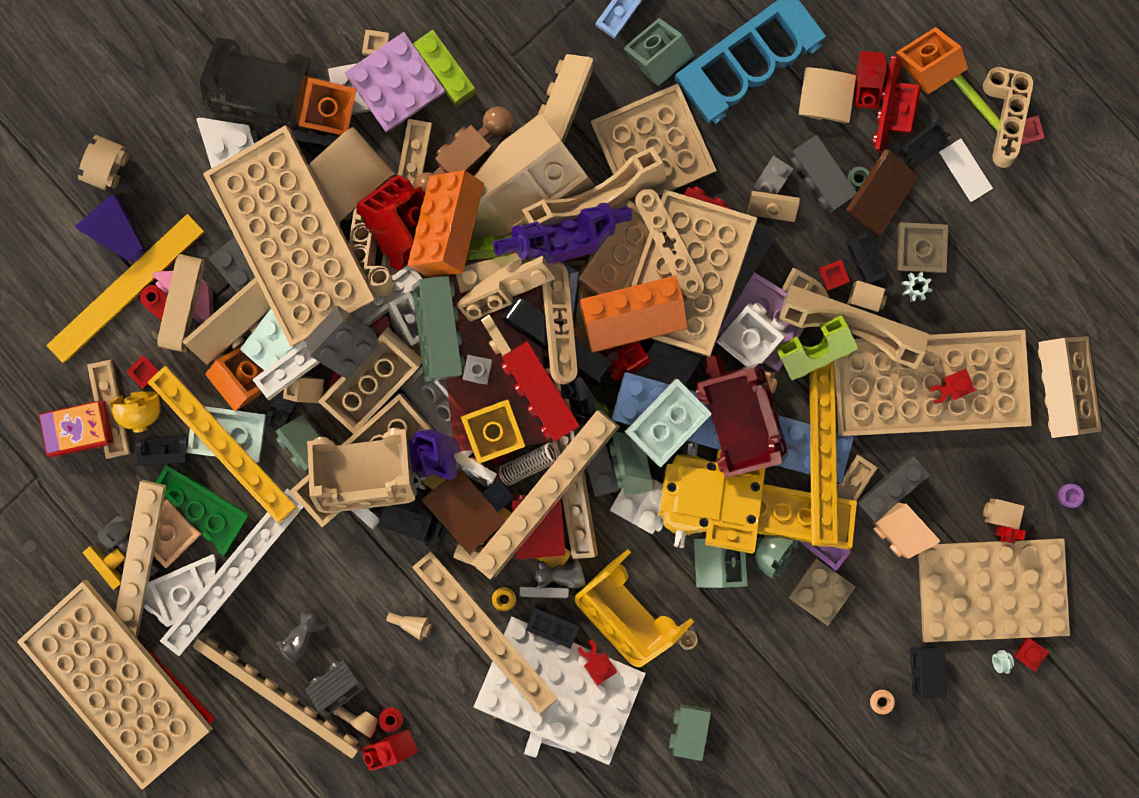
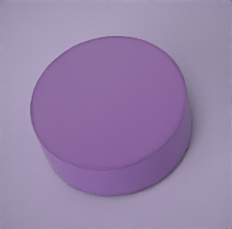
M1066 484L1060 488L1058 500L1067 508H1076L1082 504L1084 492L1076 484Z

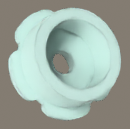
M1000 650L992 656L993 666L998 673L1005 672L1008 674L1011 672L1010 669L1014 666V660L1010 653Z

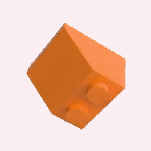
M936 27L896 52L897 57L902 61L903 66L914 83L919 84L921 89L927 94L937 90L940 86L968 69L962 47Z
M307 76L298 125L342 135L349 129L357 88Z
M242 346L216 360L205 373L234 411L239 410L262 394V391L253 379L264 370L240 350Z

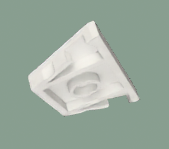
M197 118L211 168L254 144L249 125Z
M212 554L148 582L144 608L158 617V620L166 627L173 625L215 576L216 554Z

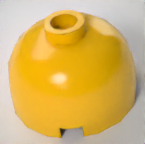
M155 391L130 393V397L125 399L121 395L110 401L111 411L116 422L126 429H133V432L148 430L147 426L157 420L161 411L159 394H156Z

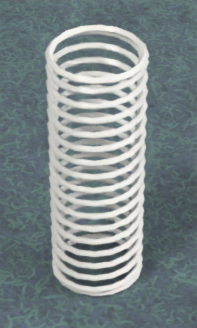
M549 442L500 466L499 476L501 480L510 486L552 466L555 462V456L548 445L554 449L556 460L558 458L557 451L560 456L558 447L554 443ZM547 448H549V449L551 450L552 455H553V459L551 458V454H550V452L548 451ZM502 467H503V471H504V474H505L506 478H507L511 483H509V482L504 478V476H503V474H502ZM505 467H506L507 473H508L509 477L512 479V481L507 477V475H506V473H505Z

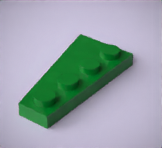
M167 464L155 483L167 485L165 497L186 516L185 518L191 524H194L203 533L202 535L208 541L215 545L222 556H225L250 514L172 465Z

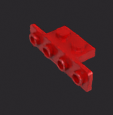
M892 56L891 62L886 66L887 84L882 89L883 106L877 116L879 128L878 133H875L873 138V146L880 154L883 153L884 149L887 150L890 132L913 134L921 93V86L919 84L899 83L902 61L897 56Z

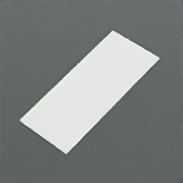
M962 139L957 140L939 152L970 202L993 189Z

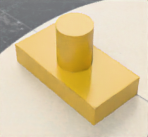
M97 545L89 546L82 552L113 590L120 588L122 575L117 571L116 567L126 559V555L119 547L108 556H105Z

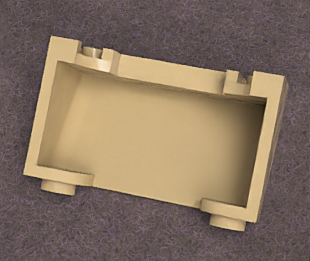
M354 127L345 131L309 164L339 226L342 225L341 221L357 207V202L396 176Z
M391 428L383 435V440L335 446L334 442L330 441L327 437H318L312 441H307L309 493L318 511L324 513L405 504L415 500L406 429Z

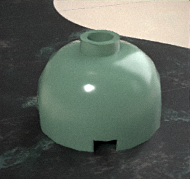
M760 535L756 540V552L754 555L755 563L759 570L775 580V575L779 577L793 557L791 549L792 547L797 549L799 541L782 536L765 535L763 537Z

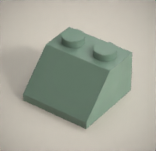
M660 18L623 47L626 54L643 74L657 86L666 81L674 72L695 56L684 36Z

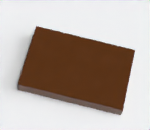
M884 149L846 211L874 235L880 237L918 179V176L890 150Z
M458 468L456 470V478L452 480L445 479L422 501L466 552L471 555L492 537L506 521Z

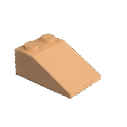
M897 503L876 522H872L876 526L873 529L874 532L882 540L887 538L892 544L890 549L899 558L903 556L909 559L940 542L937 536L915 512L904 503Z

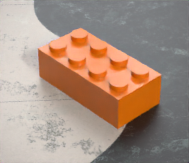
M465 170L429 176L410 251L409 267L426 277L463 273L484 182Z

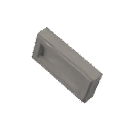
M520 585L521 597L567 598L569 588L564 586H545L542 589H537V585Z

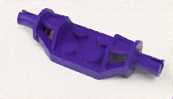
M603 202L599 203L597 207L581 209L578 218L574 220H564L562 223L550 226H541L538 221L524 226L515 225L512 228V237L495 240L493 248L497 256L516 251L521 259H527L529 256L535 258L543 256L549 263H558L597 252L608 236H612L615 233V224L632 220V211L628 206L611 210L609 205ZM595 224H598L600 228L597 232Z

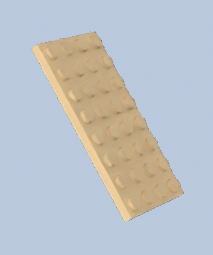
M283 126L203 173L291 347L305 341L337 305L353 314L377 300L288 126Z
M1025 330L928 335L926 353L917 369L893 361L884 351L864 338L854 339L858 347L857 350L848 356L834 360L838 436L1031 426ZM967 369L976 391L953 401L947 395L944 402L935 404L934 400L939 399L941 394L938 390L929 392L928 389L934 385L944 386L942 378Z
M88 580L81 582L17 641L142 790L213 729Z

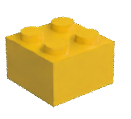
M509 400L461 416L478 464L525 447Z

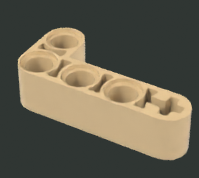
M996 67L989 71L983 83V90L991 97L1004 99L993 151V161L997 166L1006 168L1014 162L1020 151L1033 80L1027 73ZM996 79L1001 85H996L991 80ZM1015 85H1021L1024 90L1017 89ZM1011 106L1017 107L1020 112L1013 111ZM1006 128L1013 129L1015 134H1009ZM1006 146H1009L1007 149V155H1005L1004 148Z
M355 208L349 246L375 297L389 296L395 289V283L387 268L375 266L378 242L369 229L365 228V218L356 214Z
M182 254L177 256L159 330L158 347L184 353L190 352V349L182 341L192 333L190 328L204 272V259Z

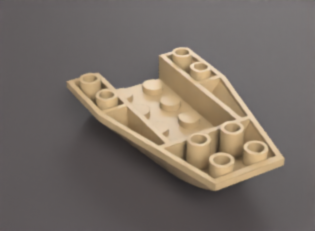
M542 113L501 142L474 175V177L484 182L468 254L493 244L495 240H502L512 236L513 226L526 225L522 209L543 199L568 198L596 187Z

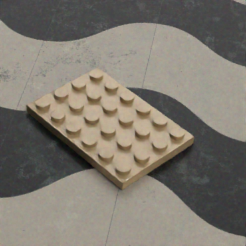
M664 189L661 201L694 262L705 287L703 294L697 299H687L682 295L687 329L651 339L711 358L758 219L754 216ZM650 233L631 286L672 276ZM664 233L666 245L663 247H668L673 255H676L674 243L677 241H671L667 234Z
M1064 539L1015 540V544L1003 541L936 544L918 554L923 642L1070 636Z

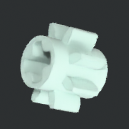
M920 272L917 277L912 273L908 274L910 281H903L901 283L903 286H906V291L902 295L908 294L911 296V302L915 301L918 296L921 301L925 300L924 293L932 292V289L928 288V283L931 279L926 280L923 278V272ZM919 283L921 288L914 291L912 287Z

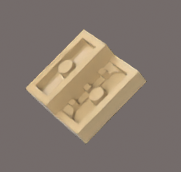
M805 68L799 115L818 120L828 119L844 124L849 123L856 75L827 69Z

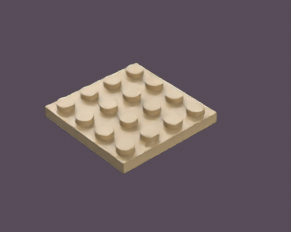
M675 84L590 121L613 175L630 157L650 147L654 148L664 163L667 181L651 188L659 197L663 195L664 189L674 191L717 171L679 84ZM636 196L626 201H632L636 205Z

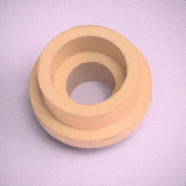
M878 690L872 694L870 705L876 713L888 714L895 706V699L889 691ZM884 697L886 704L879 706L878 700Z

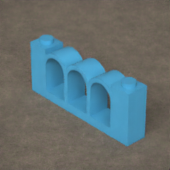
M777 0L675 74L674 81L679 84L680 89L706 124L709 125L712 122L717 124L727 116L726 112L729 106L738 104L744 98L748 86L759 87L765 84L771 78L775 67L782 68L793 64L800 52L803 56L808 52L814 54L823 47L822 42L826 35L799 0ZM776 18L792 40L795 52L788 57L776 56L757 31ZM748 37L768 65V72L761 77L748 75L730 52V50ZM721 57L741 84L740 93L733 97L721 95L703 72L704 69Z

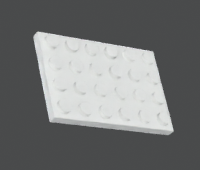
M511 617L504 636L553 691L558 700L539 715L497 665L492 662L473 708L609 765L645 673L609 658L617 673L596 686L583 667L589 661L578 653L577 649L582 646L573 643L571 649L554 643L525 631L528 623ZM582 647V649H583L584 652H586V653L591 652L590 649H587V648H585V647Z

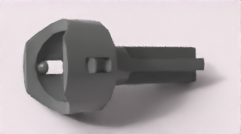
M117 516L98 533L99 541L107 549L118 545L119 549L126 555L129 537L127 536L132 526L125 518ZM153 562L149 578L159 570Z

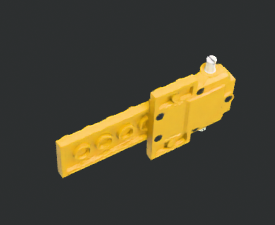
M693 443L688 444L687 455H677L672 464H667L664 471L658 516H662L664 526L676 534L675 547L684 548L686 535L706 532L705 545L752 554L755 552L757 533L788 537L792 540L812 543L811 493L763 484L765 468L725 478L724 472H720L717 464V458H720L722 450H718L716 462L708 461L697 456L698 444L696 443L694 446ZM837 498L838 546L836 548L850 550L853 544L857 501Z

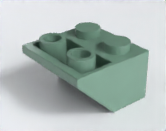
M301 415L275 432L279 436L276 440L284 450H290L293 457L291 460L299 470L308 471L307 441H312L315 438L322 437V435L307 415Z
M615 432L612 436L613 442H609L618 488L624 489L625 496L654 491L646 453L627 434Z
M705 538L693 539L696 587L726 588L747 586L745 552L705 545Z

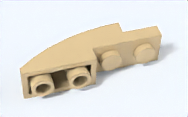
M543 256L527 263L519 259L498 270L475 286L457 303V307L472 322L511 305L514 296L555 279L556 272Z

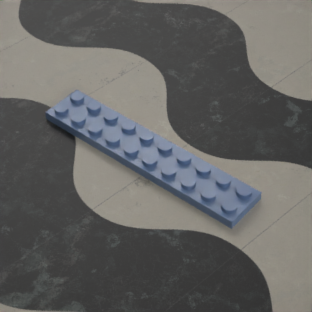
M624 372L612 420L632 425L669 384ZM690 391L697 398L696 392ZM702 401L701 403L710 411L709 406L705 405ZM711 415L686 440L722 450ZM778 415L788 448V457L782 464L776 466L811 475L810 424ZM836 432L837 482L842 483L854 437L838 436V432Z

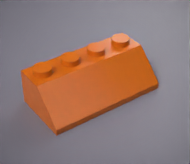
M676 275L580 299L579 308L592 353L687 329L683 297Z

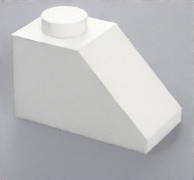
M408 291L388 302L390 322L396 335L408 346H412L419 342L414 300L411 292Z

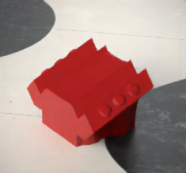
M396 175L357 202L356 214L365 218V228L369 229L381 248V253L390 257V266L400 271L408 265L425 193L421 186L414 188L408 179Z

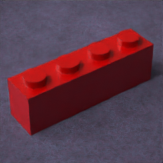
M528 342L502 356L504 360L501 364L508 377L513 375L516 379L517 384L513 386L521 398L526 396L529 400L530 405L527 408L534 419L540 418L543 423L540 429L547 440L552 438L555 442L579 427V424Z

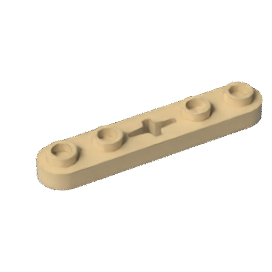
M651 189L640 191L635 200L637 209L672 276H677L682 295L692 300L699 298L704 292L703 280L660 197ZM664 233L667 234L671 241H677L674 243L676 255H673L668 247H663L666 245Z
M561 262L549 263L556 272L555 279L542 284L550 371L554 381L559 384H568L577 376L569 277L564 264ZM558 314L560 317V321H564L565 323L563 326H561V330L559 328V324L554 323V321L558 319Z

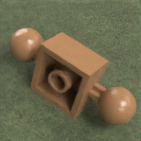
M500 106L492 107L484 114L483 127L480 130L476 131L472 125L467 129L465 127L460 129L455 134V140L450 145L445 144L437 151L436 154L438 156L435 159L439 168L434 173L425 172L418 175L413 182V187L421 186L424 193H426L429 176L462 170L467 171L471 175L475 173L493 153L488 141L492 137H504L512 130L514 120L510 111Z

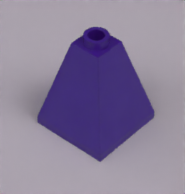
M112 194L75 226L79 231L126 260L132 259L135 262L145 253L142 250L144 245L118 194Z

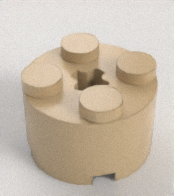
M95 135L93 139L97 140L94 145L89 143L82 158L79 169L84 170L83 176L78 174V180L108 191L110 188L115 189L120 180V176L117 175L120 166L124 167L126 165L129 154L125 152V146Z

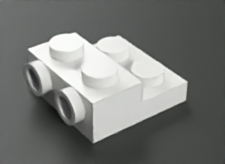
M749 302L716 341L746 367L757 363L762 364L787 334L784 331L785 325L776 318L771 320L765 315L766 309L759 303L753 305Z
M653 479L654 491L625 496L624 489L622 488L610 509L613 513L651 534L655 530L659 532L664 525L662 516H658L663 484Z

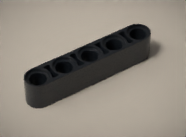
M515 296L512 304L507 307L502 315V320L549 353L545 314L527 301ZM574 335L577 373L590 382L599 385L611 367L612 362L599 352L592 353L590 346Z

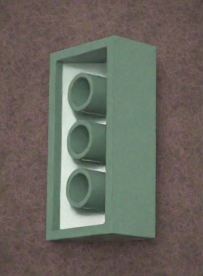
M449 276L419 279L412 285L425 383L459 377L465 369L464 357L459 354L458 346H461L462 341L460 331H456L455 322L458 321V311L456 307H453L452 297L455 296L454 284L449 282Z

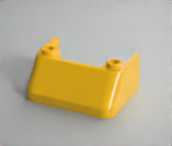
M627 549L576 594L575 603L631 665L642 667L674 645L694 621L690 618L678 627L669 617L660 616L654 619L623 585L628 580V573L620 563L631 553Z

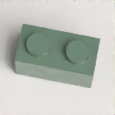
M680 704L679 710L675 709L673 724L677 725L676 732L670 735L669 748L672 749L673 756L699 761L703 760L711 715L709 709Z

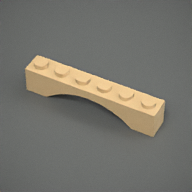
M650 147L630 157L613 176L591 190L563 199H543L522 209L526 225L538 221L541 226H550L562 223L564 220H574L578 218L581 209L597 207L599 203L603 202L612 208L636 196L642 190L651 189L667 181L664 163L654 148Z
M790 285L782 304L779 316L780 321L800 328L820 327V325L842 315L852 334L860 336L876 345L893 361L915 369L918 368L926 353L928 333Z

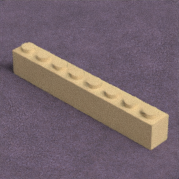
M597 410L473 560L472 564L489 579L495 578L620 426L605 413Z

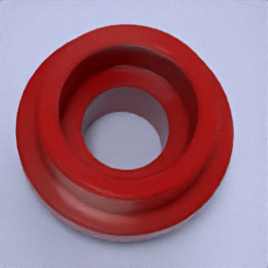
M386 708L379 716V724L383 730L395 732L403 724V715L396 708ZM393 716L395 723L388 724L386 718Z

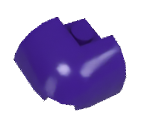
M426 429L414 432L413 438L408 441L412 471L424 477L436 474L447 480L456 478L457 463L454 454L462 451L460 444L453 437L435 430Z

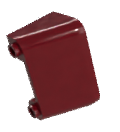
M761 363L697 383V398L700 402L703 401L705 405H708L712 413L711 416L722 449L720 458H717V464L720 472H724L725 478L782 464L788 457V448L766 373Z

